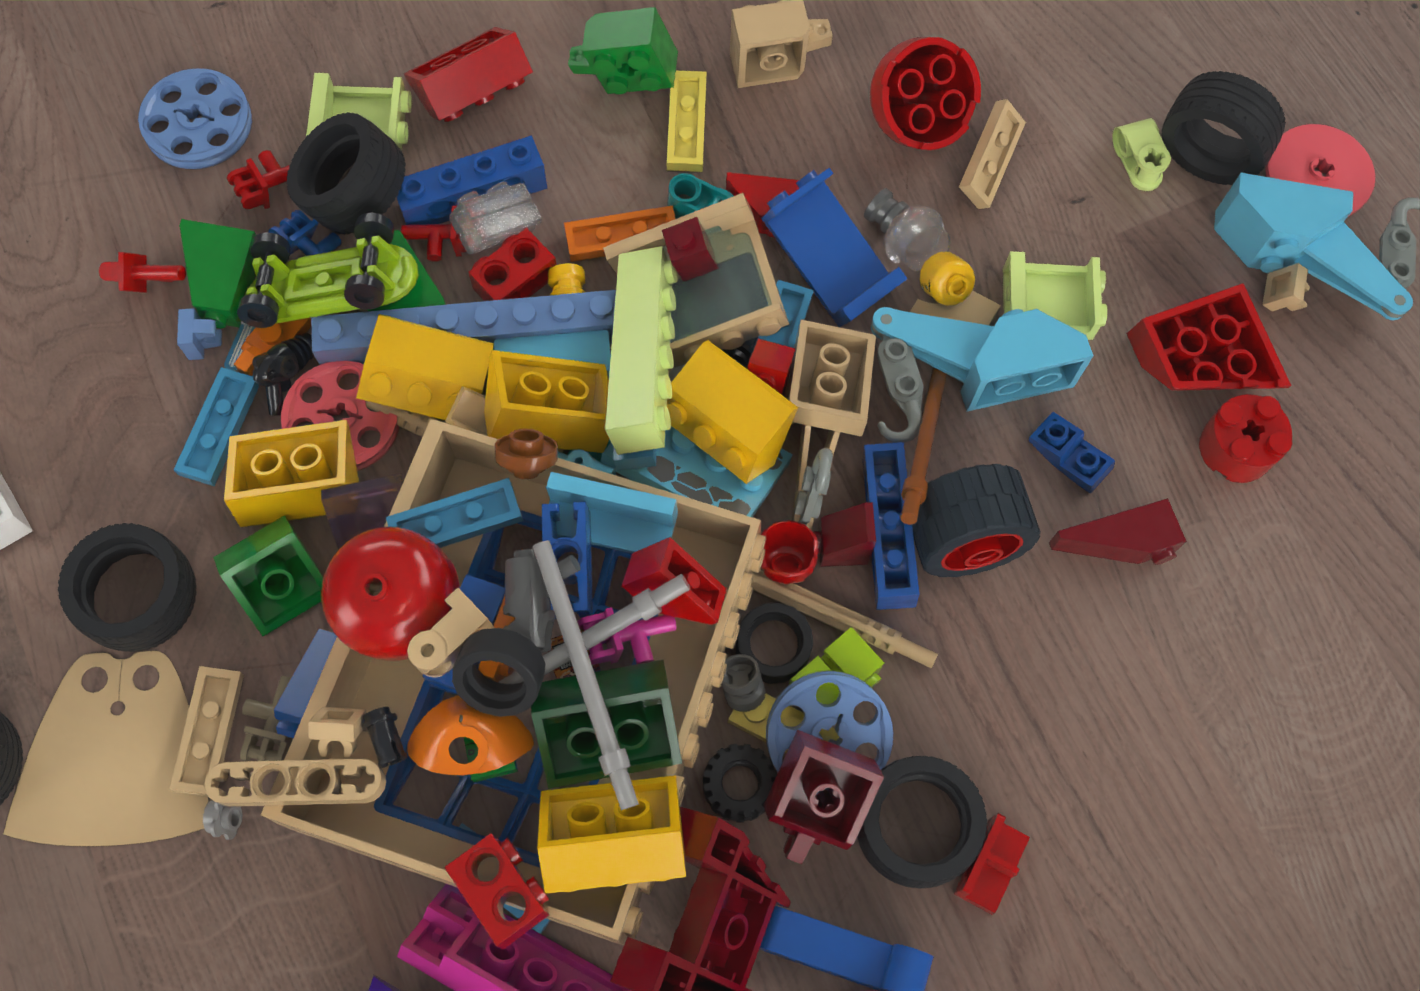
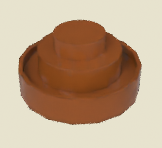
M518 429L496 441L495 460L498 465L513 473L516 478L534 479L540 473L555 465L558 460V446L555 440L543 435L538 430Z

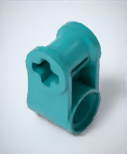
M680 173L670 180L667 206L673 205L675 218L677 219L721 202V200L731 198L734 195L727 190L717 188L700 180L692 174ZM685 194L691 198L681 199L678 196Z

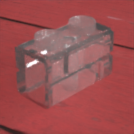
M501 182L491 187L487 194L479 196L477 191H472L457 200V207L450 214L449 220L456 233L460 234V240L467 254L471 255L502 244L506 238L513 236V234H519L526 227L532 232L542 222V216L535 203L531 202L532 197L524 183L509 186L507 182Z

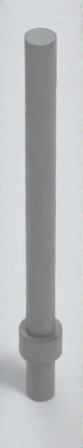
M549 540L539 542L532 547L603 755L599 757L604 776H610L622 811L639 805L627 768L631 767L626 749H620L551 543Z
M680 574L653 591L647 588L632 597L633 603L582 632L581 635L586 649L589 650L641 618L647 621L662 612L661 607L690 590L685 577ZM565 643L543 655L546 664L544 675L570 661ZM516 671L499 681V683L516 684L524 680ZM460 715L459 721L461 723L463 720L462 715Z

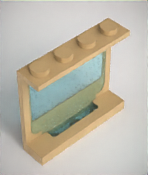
M744 193L603 247L606 259L616 274L618 271L619 254L663 246L667 259L670 261L662 230L698 217L710 239L719 269L683 282L677 272V283L672 284L676 298V310L671 311L675 328V338L670 339L674 360L673 368L686 364L701 344L707 340L721 350H732L740 347L747 340L758 336L773 335L780 328L790 325L753 212Z

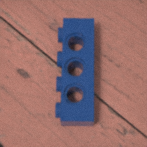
M531 135L407 175L403 179V184L396 198L406 225L441 224L451 220L452 206H458L459 210L480 211L547 189L544 164Z
M904 442L864 445L862 464L866 503L873 502L876 543L871 554L876 610L916 608L920 594L913 527L903 523L900 518L904 503L901 493L904 481L907 478Z

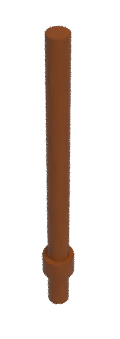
M934 367L932 369L910 475L905 479L901 493L904 503L900 518L903 523L908 525L917 522L920 504L926 499L928 483L925 479L947 377L946 373Z

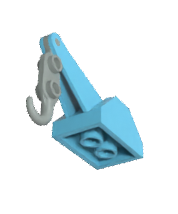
M1240 173L1215 211L1214 230L1249 268L1261 269L1265 273H1270L1299 263L1308 269L1310 275L1361 302L1389 320L1402 318L1413 306V298L1406 289L1415 280L1416 238L1407 222V212L1410 209L1420 210L1419 198L1408 197L1402 199L1393 207L1391 220L1380 237L1379 260L1344 222L1353 211L1352 191Z
M889 307L879 308L874 313L871 322L873 335L882 340L877 351V358L888 394L906 414L908 427L902 432H894L888 429L882 421L877 426L880 433L887 440L894 443L909 442L919 434L922 420L921 404L924 387L915 357L963 382L964 384L960 391L966 411H972L1075 387L1093 358L1087 336L1038 309L1025 312L1021 309L1008 311L999 317L995 326L906 312Z

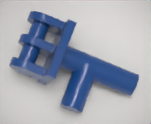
M300 210L292 212L291 219L284 218L279 223L280 227L273 226L268 230L269 233H275L284 237L290 243V255L298 249L306 256L331 252L342 243L340 237L332 232L315 244L311 238L319 222L315 219L311 221Z

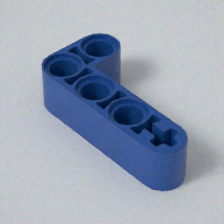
M775 906L759 950L879 991H925L934 956L918 949L900 944L890 945Z

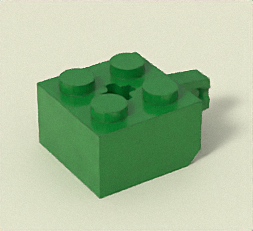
M656 7L598 13L586 22L583 44L571 47L568 66L573 74L596 75L607 94H624L626 92L645 90L657 91L659 89L674 88L678 50Z

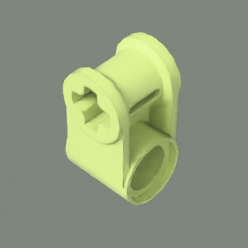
M1152 118L1115 127L1112 134L1114 149L1118 157L1121 158L1133 186L1142 191H1152L1158 188L1163 179L1162 172L1169 167L1171 156L1160 136L1156 122Z

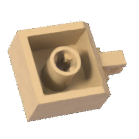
M781 0L776 3L757 6L746 5L742 8L732 9L730 57L737 88L798 79L805 68L806 53L831 45L833 36L829 20L808 19L803 0Z

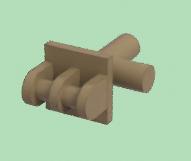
M281 676L272 704L246 699L242 710L243 715L267 721L264 730L245 726L244 732L246 737L240 753L241 760L249 761L251 758L258 759L257 761H282L285 759L292 739L277 734L276 726L280 720L275 718L274 708L291 677ZM257 740L262 741L261 747L255 746ZM274 744L280 745L278 751L273 750Z

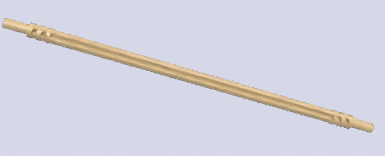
M366 401L367 408L376 412L381 411L385 414L392 413L396 415L399 427L420 437H423L430 418L443 422L434 417ZM762 570L759 573L751 572L753 575L751 584L753 591L779 603L794 607L797 611L842 632H846L852 627L866 643L892 655L895 651L929 668L933 667L938 653L901 637L902 632L795 583L785 585L774 582L766 577Z

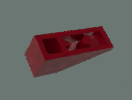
M1167 498L1059 530L1050 540L1049 545L1051 550L1134 564L1152 560L1154 565H1158L1177 557L1175 552L1187 541Z

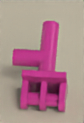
M612 607L606 608L603 613L579 619L577 621L579 629H584L585 631L614 614ZM661 615L652 617L647 621L643 619L634 622L590 648L589 658L591 664L595 665L611 661V664L617 663L624 649L622 642L626 641L631 643L636 664L654 661L647 637L675 631V617ZM606 643L607 649L603 650L602 644Z

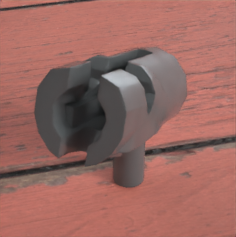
M517 550L514 552V558L505 561V605L503 607L504 615L512 616L516 619L503 629L515 631L530 639L543 653L551 650L555 613L551 610V601L534 550ZM569 555L557 563L563 580L580 571V565L573 555Z

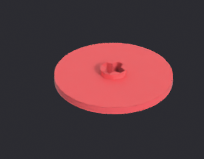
M1307 124L1286 131L1282 135L1281 141L1268 164L1265 166L1266 177L1352 191L1353 211L1349 216L1355 214L1364 206L1375 186L1373 162L1365 148L1351 135L1327 125Z

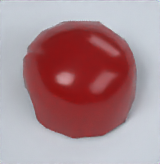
M793 520L774 522L763 530L761 535L766 536L763 548L766 551L760 570L763 571L766 577L774 582L789 585L803 582L814 572L818 560V539L805 524Z

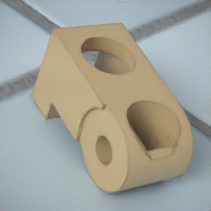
M459 588L445 599L452 610L435 624L431 630L418 633L409 642L407 649L408 658L426 676L435 678L448 673L454 667L460 650L469 636L482 629L495 628L490 620Z

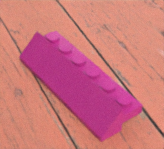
M445 884L427 906L423 919L401 944L397 954L399 959L454 991H631L610 982L611 974L532 929L505 949L497 947L459 889L449 884ZM504 914L505 918H506L508 921H514V920H515V919L511 918L510 916Z

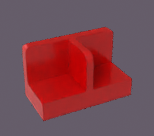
M999 813L988 820L986 836L981 851L973 864L963 873L954 892V895L991 915L996 913L1011 878L1018 875L1020 869L1017 865L1030 839L1029 836L1005 824L1006 817Z

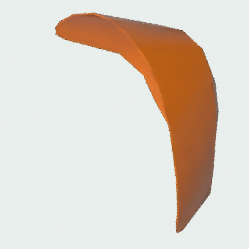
M458 695L443 700L428 711L411 734L407 744V753L419 767L428 771L446 775H471L499 769L514 762L533 748L534 740L527 727L515 715L499 717L482 713L469 706ZM460 715L463 716V720L461 723L459 721ZM458 737L472 739L478 747L477 757L469 763L455 761L449 753V745L454 739Z

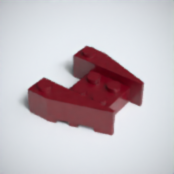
M680 807L685 862L700 870L691 888L690 897L679 926L675 930L671 947L668 952L627 937L610 982L631 991H752L746 988V984L775 904L789 909L791 901L780 885L770 880L764 871L767 867L760 856L754 855L748 847L750 841L743 831L719 817Z

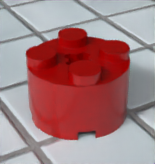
M1252 394L1239 395L1226 401L1206 423L1199 438V449L1205 464L1213 472L1217 470L1227 476L1225 479L1232 482H1252L1266 474L1291 449L1292 428L1288 417L1281 409L1280 403L1274 397H1262Z

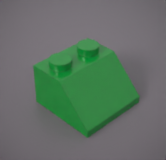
M285 515L213 557L220 577L262 637L322 601L323 575Z

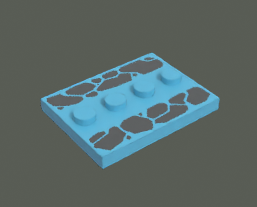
M671 426L670 430H665V448L656 449V466L616 470V472L635 482L753 517L788 467L793 454L781 448L775 465L746 484ZM612 443L602 453L600 462L616 468L613 462L614 446Z

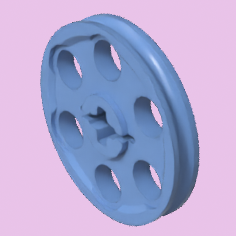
M197 68L173 73L156 83L148 91L141 103L138 122L140 132L148 147L160 160L178 168L202 169L227 160L243 146L251 130L252 114L244 92L234 80L218 71ZM212 83L217 85L216 90L211 94L202 95L199 93L200 88L205 84ZM176 91L181 93V97L176 102L165 103L163 101L164 97L170 92ZM236 104L241 107L239 112L233 116L222 114L226 106ZM166 121L169 123L164 131L160 133L151 132V127L156 122ZM217 134L229 136L226 143L221 146H213L210 144V141ZM183 142L192 144L191 150L186 154L174 153V149L178 144Z
M821 671L797 679L777 697L767 719L766 743L777 772H779L783 763L782 756L790 747L797 730L823 739L819 733L821 729L829 730L835 724V731L839 738L837 741L830 739L828 742L854 752L863 743L874 744L877 747V756L874 760L881 770L887 764L893 745V725L884 702L867 683L847 673ZM828 682L837 685L839 696L836 701L831 704H822L817 700L816 692L819 686ZM863 701H869L876 707L874 718L866 723H860L853 717L855 706ZM788 706H799L804 711L803 721L795 727L785 726L780 718L782 711Z

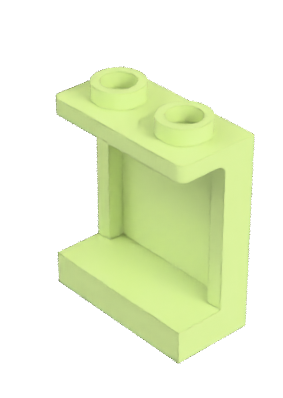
M314 73L306 136L315 127L332 116L347 112L357 113L374 123L402 151V144H407L409 137L405 114L411 113V92L405 90L402 77H394L393 88L333 86L329 73Z
M1010 251L1003 267L1004 314L1015 309H1021L1023 312L1038 309L1085 334L1088 340H1093L1100 327L1105 326L1107 321V305L1102 304L1101 293L1105 289L1106 273L1104 270H1100V257H1091L1086 266L1035 264L1025 262V252Z

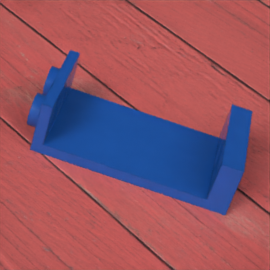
M828 168L819 175H817L815 170L805 175L796 182L799 189L790 196L784 190L767 203L770 210L761 219L840 328L907 280V277L900 267L888 273L826 185L825 181L834 174Z

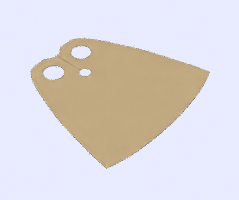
M140 651L127 659H115L108 653H90L81 656L75 661L61 681L35 735L10 807L4 835L42 844L113 846L169 839L204 829L203 814L206 805L209 803L208 796L172 792L169 789L189 705L180 678L172 662L165 654L159 651ZM151 665L159 672L158 683L150 690H139L133 683L134 673L141 666ZM100 667L107 673V684L98 692L86 691L81 682L83 674L90 668ZM119 699V701L125 704V710L121 715H113L110 708Z

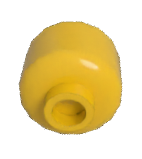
M938 252L924 262L920 270L919 280L924 292L936 302L945 306H955L970 296L975 285V274L968 262L951 252Z

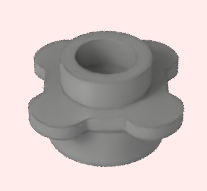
M211 800L206 805L203 814V825L206 832L210 833L213 837L224 835L226 840L234 839L237 829L242 822L241 806H224Z

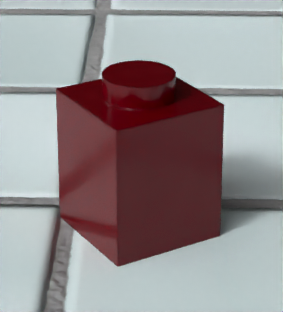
M698 217L662 230L670 261L683 282L719 269L710 239Z

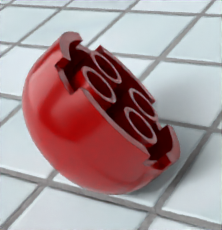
M916 37L896 45L885 54L877 65L870 85V105L873 116L881 130L898 144L921 150H936L957 141L969 129L968 123L973 115L976 103H980L981 81L974 60L964 48H959L956 44L942 37Z
M379 527L354 536L335 553L323 577L321 600L323 612L330 628L346 646L371 658L398 661L409 659L407 649L409 642L415 635L422 631L431 630L451 610L445 599L457 588L460 589V585L452 561L448 559L446 554L433 541L409 529ZM380 590H381V592H380L378 595H375V596H373V595L370 593V591H371V592H377V591H380Z

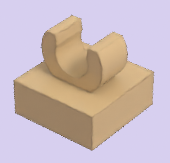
M1297 263L1268 273L1263 306L1271 311L1285 307L1295 311L1307 307V303L1303 300L1305 292L1310 289L1306 282L1308 269Z
M322 707L308 722V739L320 740L318 744L320 756L326 757L332 750V741H339L344 746V758L351 757L357 748V737L363 731L361 726L365 723L363 715L366 714V709Z

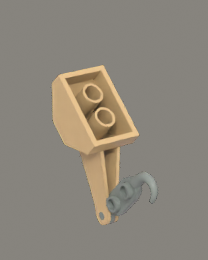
M801 320L794 345L796 350L784 397L798 407L793 422L801 424L794 508L791 520L805 524L812 531L814 518L818 519L822 506L823 495L821 494L826 495L829 488L830 468L840 432L862 436L867 424L876 335ZM811 426L828 429L829 432L824 448L818 451L813 466H807Z

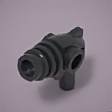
M311 334L296 335L294 338L282 341L267 352L253 358V380L259 386H265L269 415H281L283 405L282 392L291 388L290 378H293L299 370L304 368L309 360L314 358Z

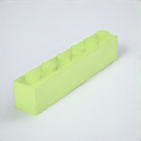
M663 246L619 254L605 422V431L618 455L665 448V430H670L671 428L667 399L672 398V385L668 376V369L674 366L670 339L675 338L671 311L676 310V298L672 284L677 283L678 277L676 269L671 261L667 259Z

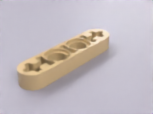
M368 759L224 762L212 767L204 781L205 792L208 797L221 805L230 807L368 803L379 798L386 786L385 773L377 764ZM343 769L342 776L347 779L360 778L362 770H366L367 774L374 777V783L366 784L365 792H361L360 788L354 784H341L339 770ZM317 770H326L330 776L328 788L321 794H311L307 789L309 776ZM281 771L285 779L284 787L276 795H265L262 790L263 779L270 772ZM229 773L232 778L238 781H250V790L244 786L229 788L228 795H226L225 791L219 789L218 786L219 782L227 781ZM340 787L343 790L342 794H338L340 791Z

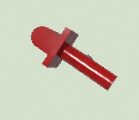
M265 150L258 155V159L267 173L261 175L252 158L246 160L247 166L235 169L227 175L229 184L235 186L234 192L236 196L242 197L241 204L245 209H252L263 205L264 209L270 208L268 188L287 182L290 165L281 168L270 150Z
M452 206L451 224L401 225V233L406 240L428 239L427 259L429 261L438 262L442 260L443 239H450L456 257H462V252H477L481 250V241L478 240V237L482 235V228L478 226V223L482 222L483 215L476 210H459L458 206Z
M118 252V262H103L99 267V276L105 281L118 282L119 291L147 293V280L161 282L183 281L186 277V270L182 265H147V255Z

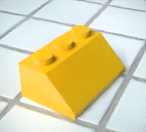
M379 314L365 358L356 398L446 420L462 386L482 394L494 343Z
M709 340L703 342L671 382L672 398L667 399L671 426L747 484L775 465L798 407Z
M492 350L489 358L484 407L487 436L499 439L509 435L514 430L534 429L555 440L559 449H581L588 452L603 453L609 441L605 431L609 384L605 364Z
M347 420L229 436L224 501L240 527L272 523L284 515L288 520L358 511L359 477Z
M676 775L631 780L639 805L622 811L612 783L541 791L537 850L545 894L574 892L580 889L606 886L618 887L624 884L667 881L673 878L686 877Z

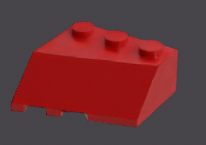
M1244 283L1143 318L1126 333L1141 367L1170 390L1273 389L1291 387V383Z

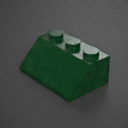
M664 659L594 672L620 749H626L631 767L627 768L628 773L682 764ZM576 676L542 682L537 699L531 705V716L548 789L609 778V775L604 776L599 757L603 755Z

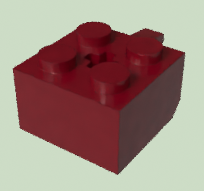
M800 730L796 731L763 805L768 821L784 826V832L789 834L783 847L786 859L802 864L812 844L820 845L821 841L845 850L854 845L884 779V775L874 759Z

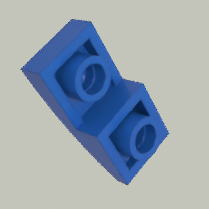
M1052 412L1029 437V442L1052 465L1090 494L1114 468L1115 460L1085 441L1083 430L1055 412Z

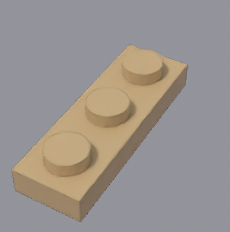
M1008 99L995 102L959 185V188L978 209L990 208L1026 123Z
M199 666L169 786L172 792L208 796L205 792L204 781L212 767L224 762L244 678L240 671Z

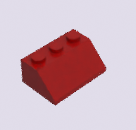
M494 27L403 74L429 115L439 121L443 119L444 122H449L460 117L464 113L463 108L473 103L475 106H479L491 101L495 97L494 92L504 87L506 90H510L522 85L525 82L524 77L533 73V70L516 33Z

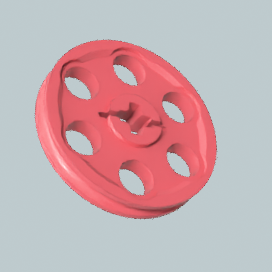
M355 361L323 363L300 376L287 392L281 410L282 429L296 427L301 422L306 421L313 424L335 421L333 415H340L341 410H345L349 418H343L342 420H347L349 424L357 471L362 470L381 459L391 448L399 431L397 416L392 413L385 414L381 411H370L366 407L365 400L356 398L364 364ZM353 373L359 376V383L355 388L344 390L339 387V381L344 375ZM316 386L323 390L322 396L317 402L307 403L302 399L304 391L309 387ZM373 430L379 432L381 436L377 445L371 448H365L360 445V438L366 431Z

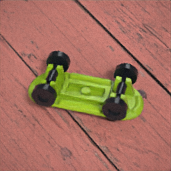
M365 213L356 219L354 235L357 239V247L299 257L290 261L288 260L291 246L284 237L275 233H260L253 238L250 253L254 258L252 265L257 278L247 288L245 296L240 299L237 314L240 320L247 325L267 328L277 323L357 309H375L400 300L412 290L419 276L418 265L412 254L402 247L390 244L393 240L394 225L389 218L378 213Z

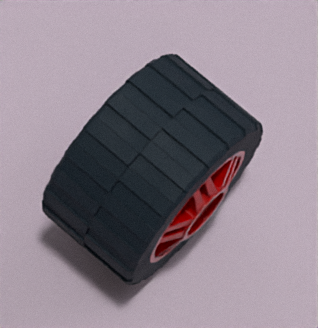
M982 464L969 468L966 467L944 474L928 482L926 499L920 504L917 522L912 524L914 542L922 568L928 574L939 577L973 575L1005 565L1031 550L1035 543L1038 542L1041 533L1020 472L1011 466L1001 464Z

